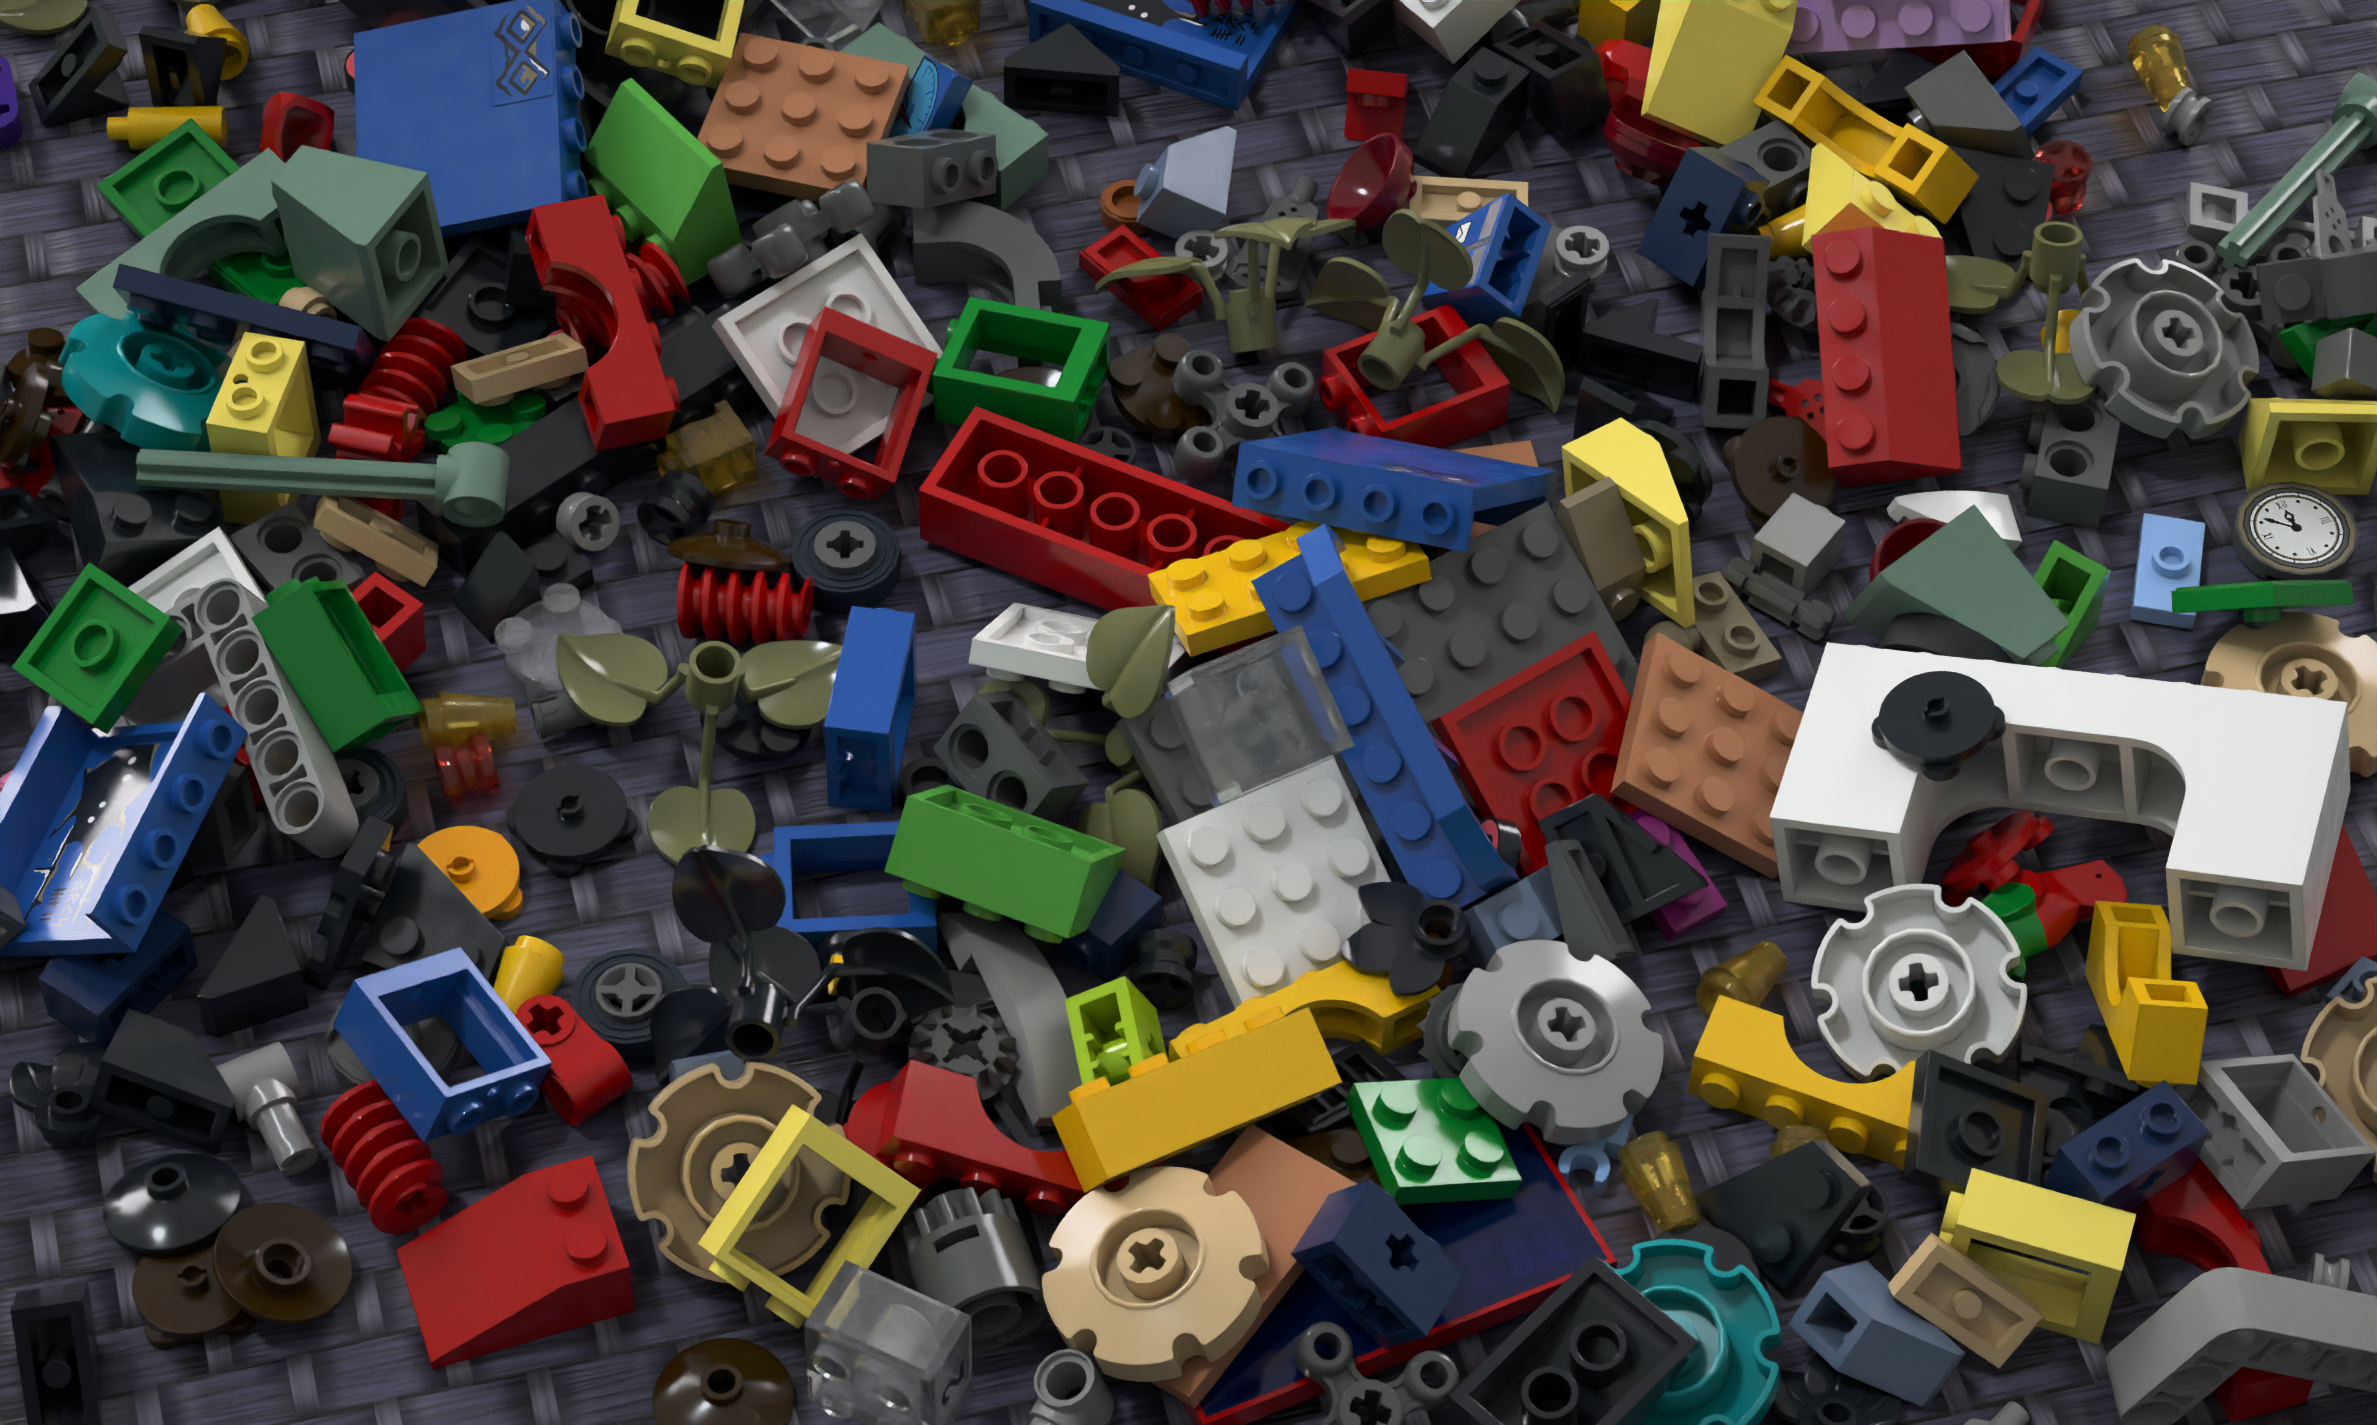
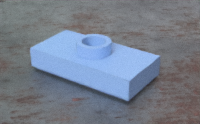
M2148 513L2143 514L2139 532L2130 620L2193 629L2196 613H2172L2171 591H2176L2178 587L2199 586L2205 523Z

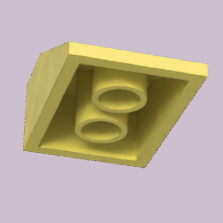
M1661 0L1641 117L1717 149L1753 132L1761 110L1752 101L1782 60L1793 32L1798 0Z
M1821 142L1812 149L1802 247L1812 255L1811 235L1866 227H1877L1942 238L1937 228L1923 216L1913 215L1894 199L1891 192L1884 185L1877 181L1868 180Z
M1619 418L1562 446L1566 497L1608 476L1617 484L1646 564L1639 596L1684 628L1694 625L1695 608L1689 522L1660 443L1651 435L1642 432L1623 418Z

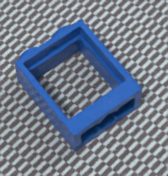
M851 606L824 723L828 806L892 813L898 787V777L901 773L918 694L915 613L898 612L889 608L873 609Z
M900 821L773 827L774 853L761 854V860L768 863L782 879L786 891L785 907L780 920L775 924L776 926L785 927L801 935L813 946L814 950L819 941L835 932L859 931L873 927L893 928L916 937L937 955L935 899L923 897L909 891V914L794 919L792 873L885 869Z
M461 947L354 979L333 1023L335 1029L424 1143L451 1133L455 1136L466 1134L479 1124L504 1115L508 1118H513L523 1114L537 1101L540 1094L538 1089L552 1064L551 1060ZM441 1015L487 1075L448 1087L402 1027Z

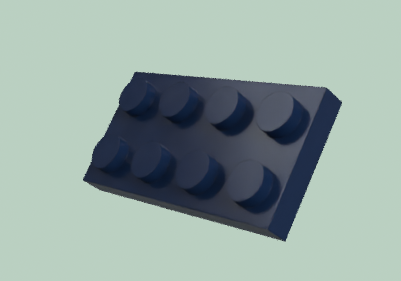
M119 264L113 288L127 303L126 308L139 314L137 321L166 331H173L175 323L198 329L196 335L198 338L226 347H232L234 339L241 340L244 332L304 341L307 358L317 361L316 369L344 378H351L353 370L369 374V370L372 367L376 350L360 326Z

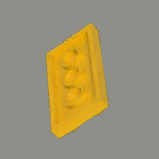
M1300 521L1291 525L1285 531L1256 540H1241L1233 543L1225 550L1197 559L1178 560L1170 564L1166 569L1147 574L1151 595L1157 605L1165 604L1176 607L1174 632L1190 657L1276 630L1251 581L1301 554L1296 539L1322 525L1321 523ZM1327 525L1342 539L1347 549L1340 553V557L1361 602L1432 580L1429 558L1418 543Z

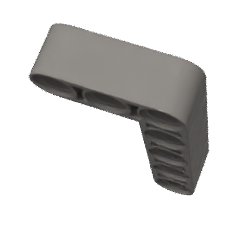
M231 578L218 579L164 613L183 626L184 630L122 715L138 725L153 723L219 681L233 718L248 731L243 745L274 824L278 830L321 858H333L342 854L351 846L357 835L359 824L356 811L331 748L251 619L269 607L267 603Z
M2235 1267L2218 1268L2205 1272L2192 1280L2106 1356L2105 1365L2121 1425H2171L2242 1366L2377 1393V1296Z

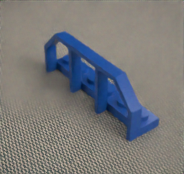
M1325 523L1300 536L1296 540L1301 554L1253 579L1251 582L1407 883L1417 888L1428 901L1434 899L1447 900L1457 905L1461 911H1464L1515 884L1520 879L1515 869L1501 859L1461 793L1450 770L1460 765L1454 753L1435 739L1429 732L1396 669L1406 663L1401 652L1376 630L1353 587L1340 557V553L1347 550L1342 539Z

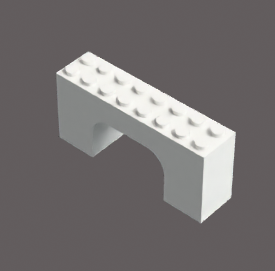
M1827 642L1770 814L1783 901L1865 912L1864 898L1870 894L1898 885L1921 884L1931 849L1941 831L1957 818L1984 808L2029 809L2032 811L2135 823L2157 828L2173 837L2166 864L2172 953L2307 971L2351 789L2347 702L2325 700L2317 697H2297L2263 693L2254 690L2193 685L2186 682L2132 678L2118 674L2106 675L2063 670L2056 667H2037L2002 663L1994 660L1941 656L1927 652L1915 653L1872 648L1865 645ZM1951 671L1977 680L1989 691L1994 705L1999 707L2005 715L2006 730L2004 734L1997 740L1988 742L1972 757L1961 761L1959 773L1947 781L1928 779L1923 775L1921 765L1908 762L1895 755L1891 750L1878 747L1872 737V723L1879 716L1881 704L1887 694L1902 681L1925 672Z

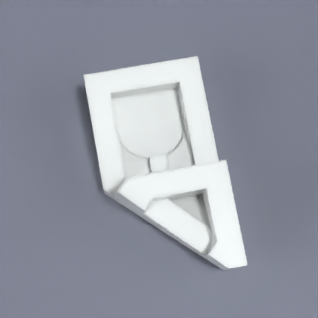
M1979 491L1923 492L1895 497L1887 507L1888 515L1897 523L1901 520L1907 521L1916 518H1930L1949 523L1975 504L2013 553L2022 543L2008 495Z

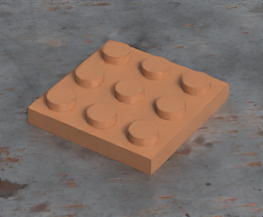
M741 33L697 140L723 163L728 184L819 202V198L826 192L854 178L863 186L867 193V142L888 138L910 82L909 66Z
M1657 632L1643 646L1610 793L1773 880L1779 875L1770 814L1804 712Z

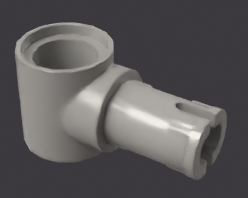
M276 1041L215 1066L236 1098L231 1115L232 1120L235 1123L247 1120L251 1129L261 1132L281 1173L285 1176L295 1175L311 1167L317 1160L318 1155L316 1153L318 1152L296 1113L299 1105L297 1098L301 1097L300 1084L293 1064L280 1042Z
M1064 1349L1050 1354L1039 1364L1034 1376V1389L1038 1399L1028 1413L1029 1418L1032 1420L1029 1425H1106L1109 1422L1114 1411V1397L1088 1356L1078 1350ZM1084 1386V1389L1077 1396L1064 1400L1070 1391Z

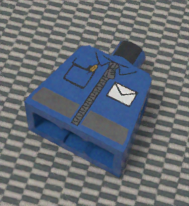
M1506 193L1446 228L1448 232L1458 239L1471 257L1473 276L1469 283L1460 290L1451 291L1443 289L1429 280V285L1421 301L1434 309L1451 303L1469 328L1477 324H1494L1501 317H1508L1514 320L1520 318L1552 225L1511 193Z

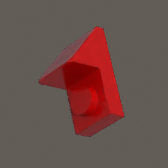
M1348 68L1345 137L1350 140L1367 141L1377 134L1389 132L1402 139L1411 77L1406 74Z

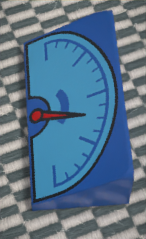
M924 55L907 87L888 138L937 128L950 129L974 81Z

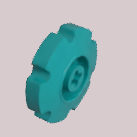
M102 313L84 318L73 327L59 358V363L64 366L60 383L65 393L79 410L93 422L106 424L121 433V439L144 449L211 452L206 421L232 363V358L218 347H211L201 343L194 338V333L176 324L173 331H166L137 321L139 314L126 313L123 319L112 318ZM239 380L235 384L247 383V381Z
M1658 1239L1635 1244L1632 1247L1633 1261L1623 1269L1612 1268L1607 1262L1603 1261L1699 1341L1697 1351L1639 1425H1759L1774 1402L1781 1382L1778 1364L1767 1360L1764 1356L1770 1349L1782 1345L1783 1339L1774 1305L1755 1275L1744 1265H1738L1728 1272L1719 1271L1715 1268L1717 1259L1712 1246L1683 1239Z

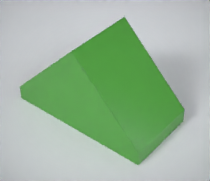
M2054 540L2033 578L2070 623L2053 640L2060 650L2039 666L2061 669L2097 627L2111 570L2057 540Z

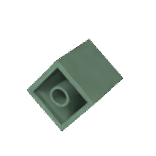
M301 145L272 178V194L277 204L284 231V242L289 251L294 275L307 286L326 297L327 301L377 339L389 342L449 269L428 173Z
M1975 504L1881 571L1842 612L1851 624L1880 640H1883L1892 620L1898 615L1914 612L1944 617L1984 635L2003 649L2015 664L2037 667L2041 666L2060 650L2053 640L2070 625L2069 621ZM1906 648L1908 652H1924L1920 650Z

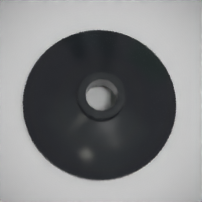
M178 1153L158 1157L130 1170L115 1183L104 1202V1223L112 1239L130 1251L147 1255H167L184 1252L218 1236L225 1223L238 1213L242 1202L241 1185L234 1170L225 1162L212 1156L197 1153Z

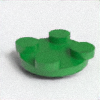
M457 390L458 402L451 404L441 412L429 415L424 421L426 436L429 439L435 440L437 447L445 454L448 453L451 447L463 442H483L499 446L542 419L547 414L546 400L540 394L525 393L514 396L511 401L504 404L482 406L479 403H473Z

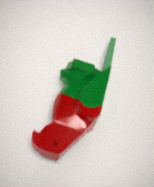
M2097 860L2050 872L2034 873L2031 870H2018L2008 882L1987 895L1981 903L1992 910L2003 921L2013 935L2021 952L2020 965L2012 968L2007 973V976L2013 981L2022 983L2026 976V961L2056 946L2080 920L2093 918L2095 900L2127 903V890L2123 884V879L2106 862ZM1923 980L1910 982V991L1914 992L1922 986Z

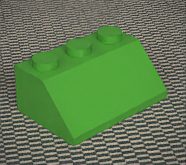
M632 78L622 82L583 154L589 175V180L586 181L589 197L604 194L610 215H618L622 222L625 238L630 242L637 240L641 245L653 242L660 246L676 264L687 286L709 274L707 270L709 260L726 249L742 243L723 163Z
M947 784L907 796L884 872L903 878L902 888L911 893L933 899L940 898L941 893L963 900L962 909L969 914L992 921H1000L1002 915L1024 922L1025 927L1023 931L1034 938L1051 943H1061L1063 937L1068 939L1088 929L1124 861L1127 849Z

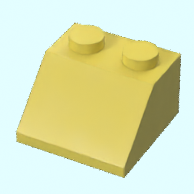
M2249 398L2238 437L2247 493L2269 483L2292 481L2316 486L2331 495H2369L2377 470V402L2372 400Z

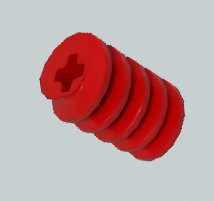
M653 242L645 243L640 248V258L632 253L624 254L628 269L635 268L640 275L644 293L641 307L647 323L653 322L650 308L654 306L666 318L674 316L671 297L675 295L685 305L690 307V297L684 279L676 264L660 246ZM556 292L557 306L555 307V315L562 332L585 347L587 360H590L587 342L593 340L603 351L610 350L606 330L597 315L579 300Z
M408 318L392 339L386 342L380 352V356L376 358L369 370V374L366 375L359 387V391L355 395L359 396L360 393L420 405L423 414L419 419L417 429L424 430V421L435 412L438 407L437 401L442 400L448 390L447 384L453 381L451 366L465 361L468 356L467 347L460 336L449 327L437 321L425 318Z
M685 561L680 573L676 595V615L680 634L684 639H694L703 626L707 641H721L726 631H728L731 644L737 647L744 646L751 634L755 646L774 642L776 637L778 641L802 640L806 635L811 618L814 579L808 576L800 592L795 593L792 591L789 573H782L775 589H768L765 571H757L750 586L743 585L741 569H731L726 581L721 582L718 580L716 566L707 565L701 578H694L692 563Z
M372 1080L359 1084L343 1093L331 1104L322 1118L319 1129L322 1142L332 1151L334 1162L344 1171L348 1185L356 1191L358 1201L368 1211L373 1226L382 1233L397 1235L410 1232L426 1224L439 1214L448 1203V1192L440 1186L444 1178L443 1168L438 1162L431 1159L429 1145L419 1139L418 1134L377 1081Z

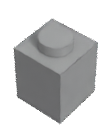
M1792 493L1753 538L1750 562L1759 567L1757 573L1760 575L1766 570L1809 595L1838 562L1846 521L1832 514L1827 508L1815 505L1803 497Z

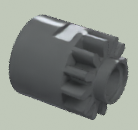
M968 1187L938 1195L929 1201L924 1208L916 1209L913 1212L917 1224H908L901 1228L900 1231L904 1240L901 1246L931 1333L939 1349L956 1356L982 1355L1007 1348L1021 1341L1042 1324L1048 1314L1043 1296L1042 1281L1011 1198L1001 1199L998 1189L995 1188L988 1190L980 1197L975 1188Z

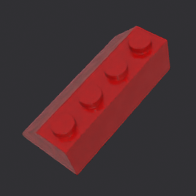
M1877 227L1811 235L1828 467L1841 488L1963 473L1945 243L1943 238Z

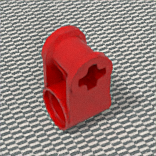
M537 995L526 1000L518 1008L515 1015L516 1018L552 1062L539 1089L567 1123L573 1126L581 1124L632 1089V1076L621 1055L612 1045L601 1039L572 1009L568 1002L553 995Z

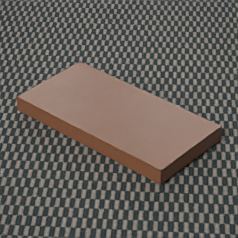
M1252 1124L1246 1127L1209 1173L1208 1177L1216 1196L1224 1195L1229 1191H1235L1244 1200L1251 1210L1263 1236L1268 1252L1269 1271L1253 1280L1263 1300L1262 1307L1246 1334L1222 1357L1214 1362H1209L1202 1355L1192 1356L1183 1363L1182 1375L1180 1377L1151 1382L1194 1409L1305 1270L1291 1253L1328 1195L1357 1184Z

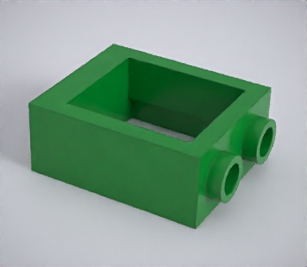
M970 297L959 320L952 319L948 325L945 337V350L941 358H936L926 388L928 394L934 395L935 420L962 426L974 407L977 406L1076 444L1107 378L1106 373L1110 365V323ZM977 350L1065 366L1055 387L968 371Z
M315 576L301 583L298 578H295L277 587L264 597L269 607L251 619L333 752L372 745L424 711L344 580L320 582L319 578Z

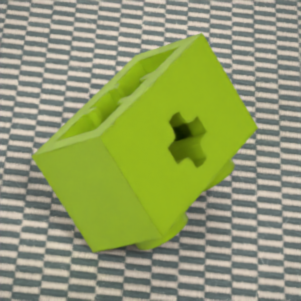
M1126 976L1064 999L1082 1085L1106 1076L1110 1087L1131 1079L1127 1068L1154 1055L1163 1052L1166 1054L1157 1009Z

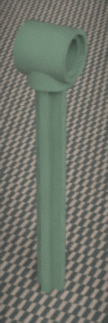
M2361 72L2352 77L2334 109L2332 116L2333 126L2216 246L2215 254L2224 258L2223 268L2226 270L2234 266L2245 268L2317 193L2315 178L2317 170L2321 169L2333 176L2358 149H2368L2377 145V80Z
M483 442L456 444L448 450L447 455H438L437 464L140 449L136 459L137 486L435 501L436 511H442L444 517L451 522L468 527H488L499 523L505 515L510 459L508 454L500 447Z

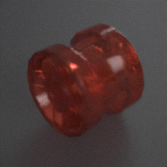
M2055 140L2041 145L2035 153L2034 161L2055 164L2050 199L2055 206V214L2071 213L2079 209L2085 201L2086 182L2090 178L2093 160L2090 153L2081 145L2072 141Z
M483 731L469 734L464 743L452 746L445 741L432 745L431 749L437 776L449 807L462 804L465 797L473 793L480 792L486 796L500 793L496 766Z

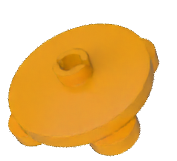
M455 826L437 831L417 844L487 920L490 918L508 920L521 912L523 897L519 888L520 868L518 858L512 846L501 834L476 826Z

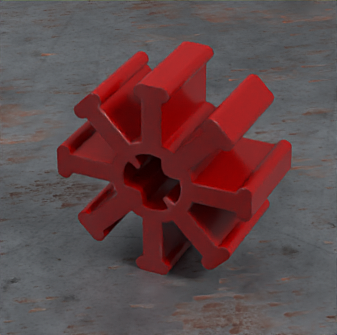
M360 393L359 396L349 394L343 402L344 425L333 423L328 437V443L334 444L337 449L335 459L412 463L413 458L420 450L423 451L425 448L426 431L417 429L423 410L420 405L365 393ZM353 497L397 522L405 514L404 499Z

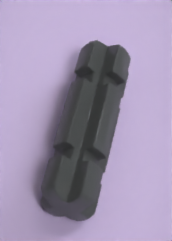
M1741 556L1734 557L1726 565L1722 576L1738 598L1741 599L1744 595L1749 596L1747 601L1749 604L1790 627L1793 626L1794 622L1799 624L1797 630L1815 641L1823 640L1835 623L1836 611L1831 606L1816 598L1812 602L1807 601L1809 596L1807 593L1766 570L1760 575L1757 573L1759 567Z

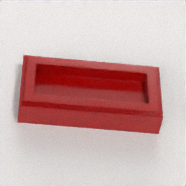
M1123 224L1079 253V267L1099 282L1104 276L1120 267L1140 260L1163 256ZM1176 273L1126 277L1106 288L1158 332L1203 303V288L1187 275Z

